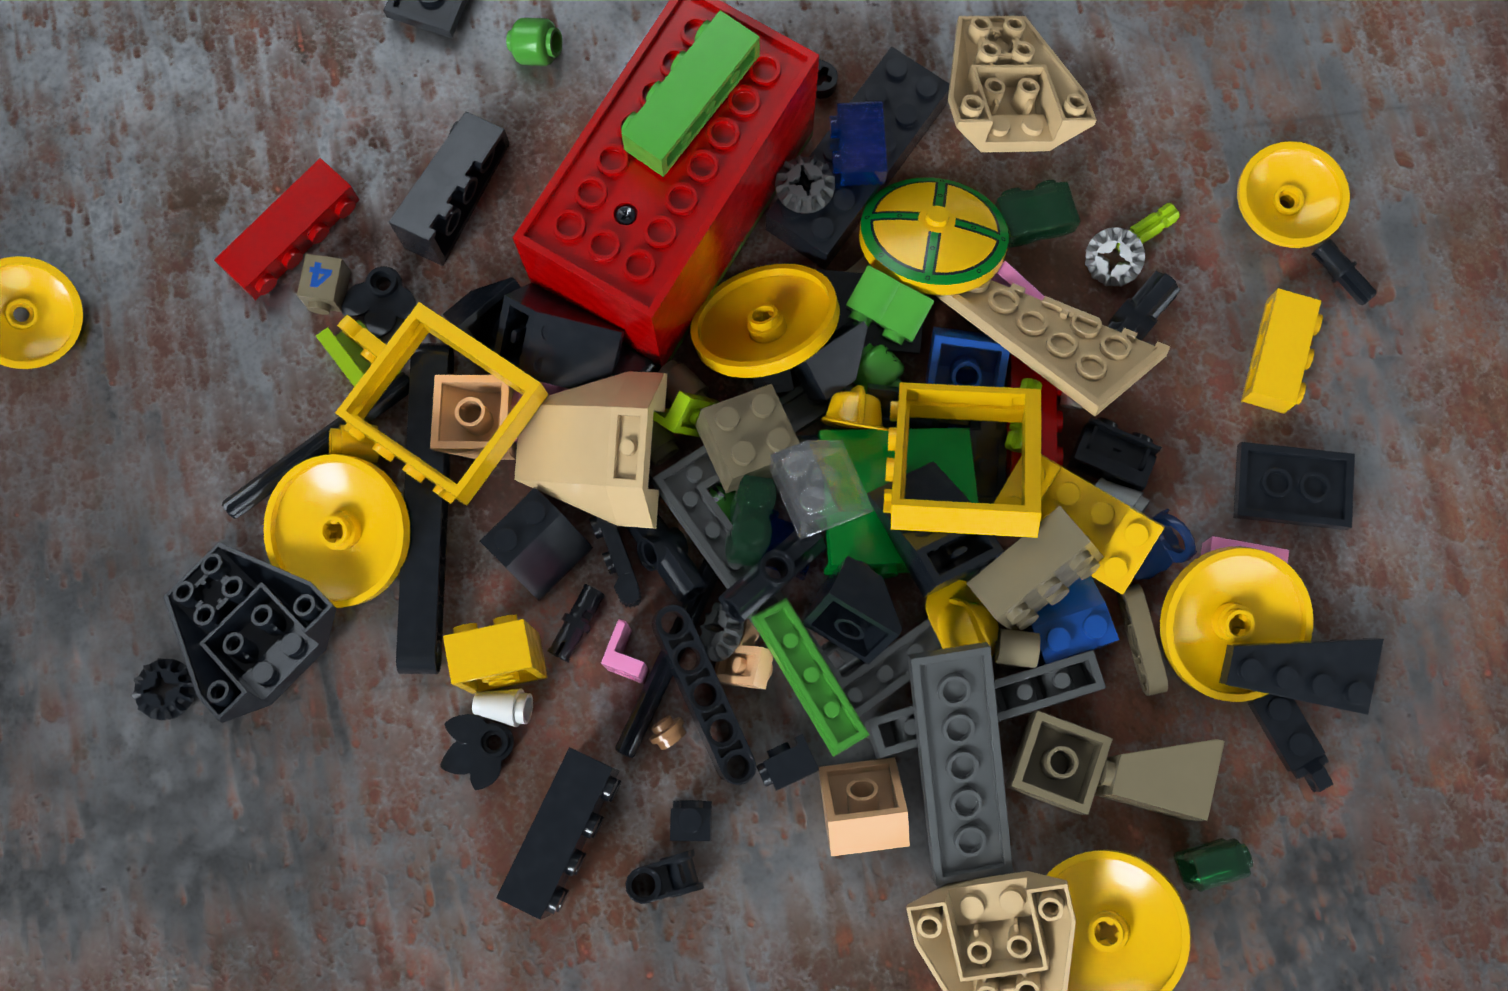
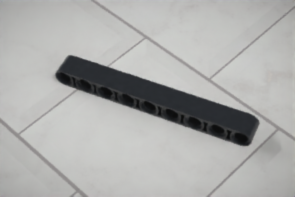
M421 343L410 357L406 449L449 478L450 454L431 450L430 440L435 375H454V350L446 343ZM406 472L404 501L409 514L411 533L408 554L400 569L396 666L399 674H439L442 662L448 502L432 491L436 484L426 477L420 483Z

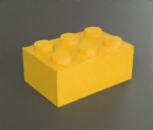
M517 615L493 619L494 625L478 628L477 623L459 625L453 628V634L443 636L451 684L471 694H475L477 691L484 692L548 678L540 633L524 619L518 620Z

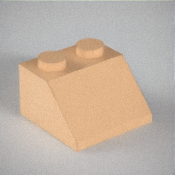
M435 375L430 449L476 459L511 412L514 389L493 375ZM513 442L501 460H515L516 443Z
M895 757L818 767L831 856L910 846L908 810Z

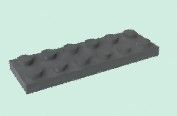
M987 642L907 654L932 879L937 886L1012 873L1013 865L991 646Z

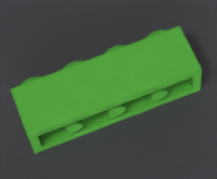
M721 10L712 21L706 20L703 22L695 35V42L687 52L682 50L675 57L671 65V72L664 81H657L651 87L644 106L638 113L634 111L626 118L621 129L624 150L664 177L760 56V37Z

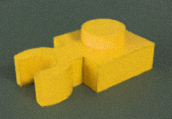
M346 315L337 325L348 338L362 347L363 351L360 355L370 364L374 362L386 346L385 343L366 328H363L349 315Z

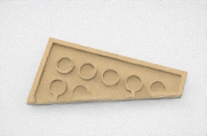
M990 279L980 287L964 293L935 295L1094 416L1098 415L1163 360L1170 349V346L1158 341L1154 346L1136 339L1138 333L1126 328L1119 332L1104 326L1099 317L1047 296L1040 300L1025 294L1026 288L1014 283L1008 287Z

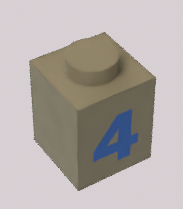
M305 254L297 297L313 313L328 315L330 311L342 312V304L347 293L351 270L341 258Z

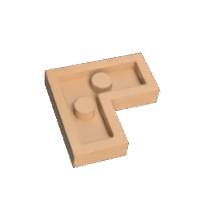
M749 619L744 622L743 635L736 650L726 660L716 662L714 670L720 684L766 690L767 682L773 671L772 662L774 657L768 648L755 646V642L760 634Z

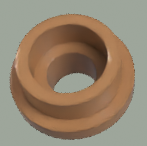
M668 715L654 724L651 728L654 734L649 738L652 745L657 744L661 750H665L678 742L687 733L682 726L684 724L681 717L673 719Z

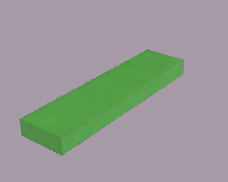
M787 597L754 615L751 618L752 622L832 756H836L868 737V731Z

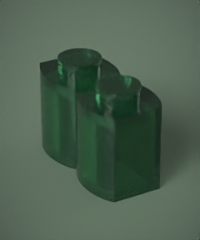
M1050 179L1037 184L1033 190H1022L1019 187L1011 188L1004 191L995 203L1008 227L1009 242L1007 248L1019 247L1039 240L1068 235L1075 232L1081 222L1068 182H1056V180Z
M745 474L740 481L730 505V517L733 525L725 542V554L728 563L754 567L767 550L772 534L769 515L776 501V487L773 479Z
M1219 838L1177 851L1174 854L1183 885L1188 890L1197 889L1200 892L1248 878L1251 874L1250 868L1253 867V860L1249 849L1244 843L1241 844L1235 838L1228 840Z

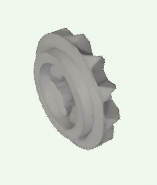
M1119 227L1107 228L1097 233L1089 242L1086 248L1085 265L1093 279L1098 280L1105 286L1121 287L1135 280L1141 272L1145 262L1144 246L1141 240L1127 229ZM1117 243H1120V256L1129 262H1118L1112 271H1109V259L1105 258L1102 254L1111 253L1116 248Z

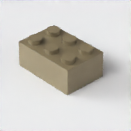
M1058 506L1040 522L1038 538L1021 537L966 584L998 622L1010 630H1017L1018 628L1024 630L1038 619L1039 615L1037 612L1048 603L1054 605L1061 601L1069 593L1067 587L1078 578L1084 580L1095 573L1100 567L1098 562L1104 556L1063 508Z

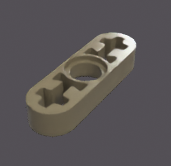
M1140 584L1129 585L1123 595L1117 592V598L1141 688L1146 696L1167 692V675L1145 594Z

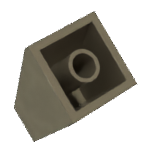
M1214 739L1107 757L1095 796L1184 821H1208L1225 741Z

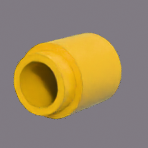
M340 425L339 428H330L329 455H351L371 463L378 462L379 454L372 449L375 445L374 441L366 436L362 441H359L343 429L345 425Z

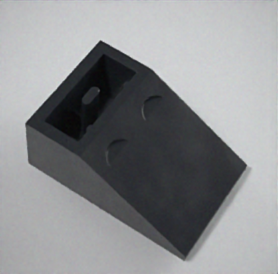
M531 282L504 295L494 352L539 382L572 389L615 375L625 330Z
M934 461L906 474L905 499L970 502ZM889 482L866 494L924 598L989 565L1004 552L995 535L891 530V513H883L884 489H892L893 482Z

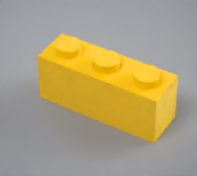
M1279 288L1266 300L1241 402L1283 414L1296 404L1299 405L1306 390V383L1302 382L1304 370L1309 369L1314 358L1315 350L1310 348L1312 338L1318 334L1323 321V315L1318 314L1321 300Z

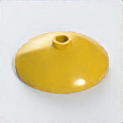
M1287 141L1267 146L1250 159L1238 181L1237 199L1245 221L1263 239L1283 247L1303 248L1324 241L1339 228L1348 212L1350 190L1343 170L1330 155L1310 144ZM1280 200L1287 201L1290 208L1283 207Z
M21 256L0 259V365L14 369H34L55 362L72 348L82 328L83 308L76 288L59 269L42 260ZM17 308L25 309L29 314L28 319L24 322L17 321L13 315L14 310Z

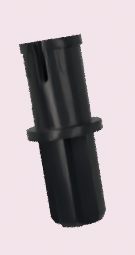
M1331 238L1311 254L1333 277L1331 281L1333 283L1338 281L1359 305L1368 303L1377 294L1376 290L1355 268L1357 262H1351L1338 249Z

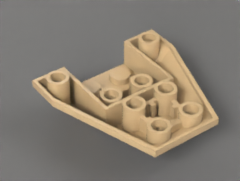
M1026 16L958 17L948 102L956 127L980 152L1050 151L1095 125L1097 120L1087 93Z
M628 371L547 396L517 437L514 480L529 487H535L538 491L617 526L656 529L659 490L648 489L653 413L665 412L667 373Z
M1030 871L948 883L907 904L906 910L914 944L943 991L1068 990L1076 917L1067 880Z

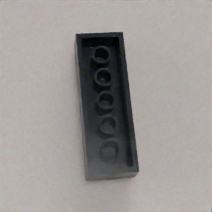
M891 46L809 156L815 155L819 161L824 164L828 163L830 171L835 176V190L830 202L819 211L798 213L788 209L778 198L766 214V231L826 270L861 222L867 203L876 193L889 184L947 105L950 84ZM801 172L800 182L795 185H802L807 196H809L811 183L815 182V180H808L807 175Z

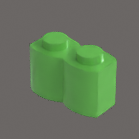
M867 265L846 304V308L852 311L849 317L854 321H864L867 327L873 322L885 329L882 333L884 337L902 345L904 340L910 343L913 342L934 300Z

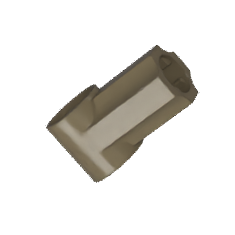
M999 628L995 653L992 659L999 665L1000 670L1015 671L1020 667L1036 668L1040 655V633Z

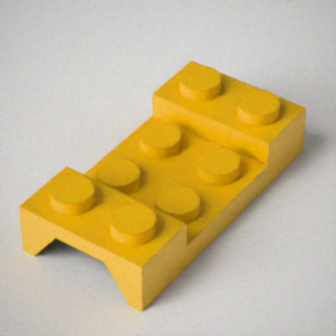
M1041 454L1040 522L1058 506H1061L1104 556L1098 562L1100 567L1091 576L1123 595L1165 526ZM1022 456L993 504H1022Z

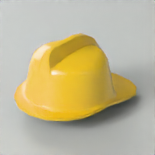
M861 385L855 386L851 391L835 393L831 398L826 416L821 419V422L825 425L840 429H877L889 431L888 428L882 426L880 400L873 395L866 394L864 386Z
M958 580L927 596L926 612L942 649L987 642L991 646V655H994L999 632L998 622L966 584V581Z

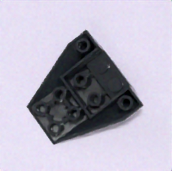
M220 542L163 596L196 695L221 723L272 705L327 649L337 609L310 581Z

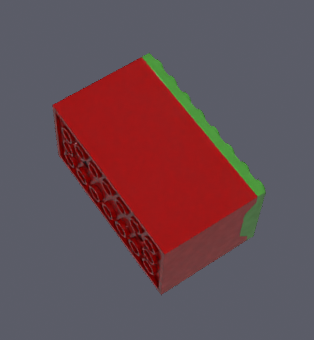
M669 0L512 237L530 282L625 330L622 345L633 352L645 356L661 369L663 365L672 360L690 331L692 318L712 291L719 285L776 195L775 182L777 173L783 167L785 161L789 162L799 154L801 155L812 138L819 54L720 0ZM721 10L760 37V56L666 175L662 177L624 150L621 134L623 123L632 112L636 111L638 113L644 106L651 87L657 81L663 82L668 76L675 57L682 50L687 52L695 42V35L703 22L706 20L712 21Z

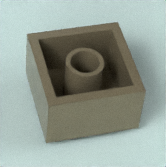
M772 384L701 409L695 425L725 493L795 468L804 452Z
M1040 711L1032 712L1029 714L1005 788L1077 815H1088L1113 738Z

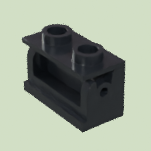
M1091 417L1083 426L1067 466L1098 480L1102 477L1107 481L1142 491L1147 485L1157 458L1155 455L1161 451L1162 447L1153 444V439L1147 435L1138 432L1130 434L1118 429V425L1109 419L1102 417L1094 419Z

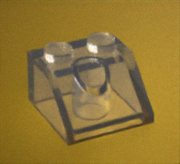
M807 440L770 454V472L800 540L873 512L871 502L843 440Z

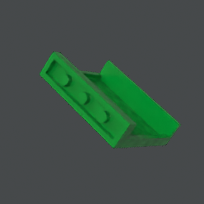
M970 428L909 429L906 474L934 461L971 503H978ZM877 429L820 430L817 434L821 449L824 482L823 508L828 565L824 569V575H831L847 556L866 563L872 571L881 575L883 579L897 577L898 573H909L866 496L868 492L889 483L885 481L887 457L895 458V451H888L889 431Z

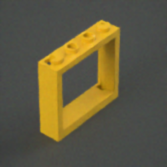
M418 302L335 413L346 422L343 429L359 441H362L365 436L375 442L372 449L390 462L394 457H397L405 463L402 470L412 478L422 483L426 477L436 484L432 491L450 504L457 499L467 506L549 394L539 381ZM428 333H431L523 395L458 484L364 420Z
M900 382L899 401H891L890 421H897V428L889 427L888 451H895V458L887 457L885 481L893 482L892 489H884L883 513H891V530L1038 538L1041 519V389ZM910 417L1022 423V504L1007 505L905 499Z

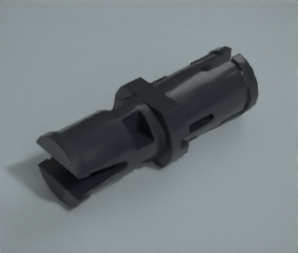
M584 584L569 614L565 613L562 620L564 623L547 652L569 663L583 634L589 633L591 629L589 623L602 599H604L605 594Z

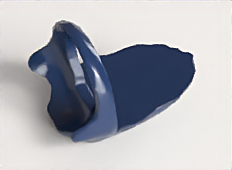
M1165 509L1152 518L1164 525L1165 528L1134 576L1137 580L1151 579L1157 573L1167 570L1172 563L1189 561L1197 553L1195 540L1190 530L1177 517L1168 514L1170 509ZM1172 528L1181 535L1185 544V550L1180 548L1179 540Z

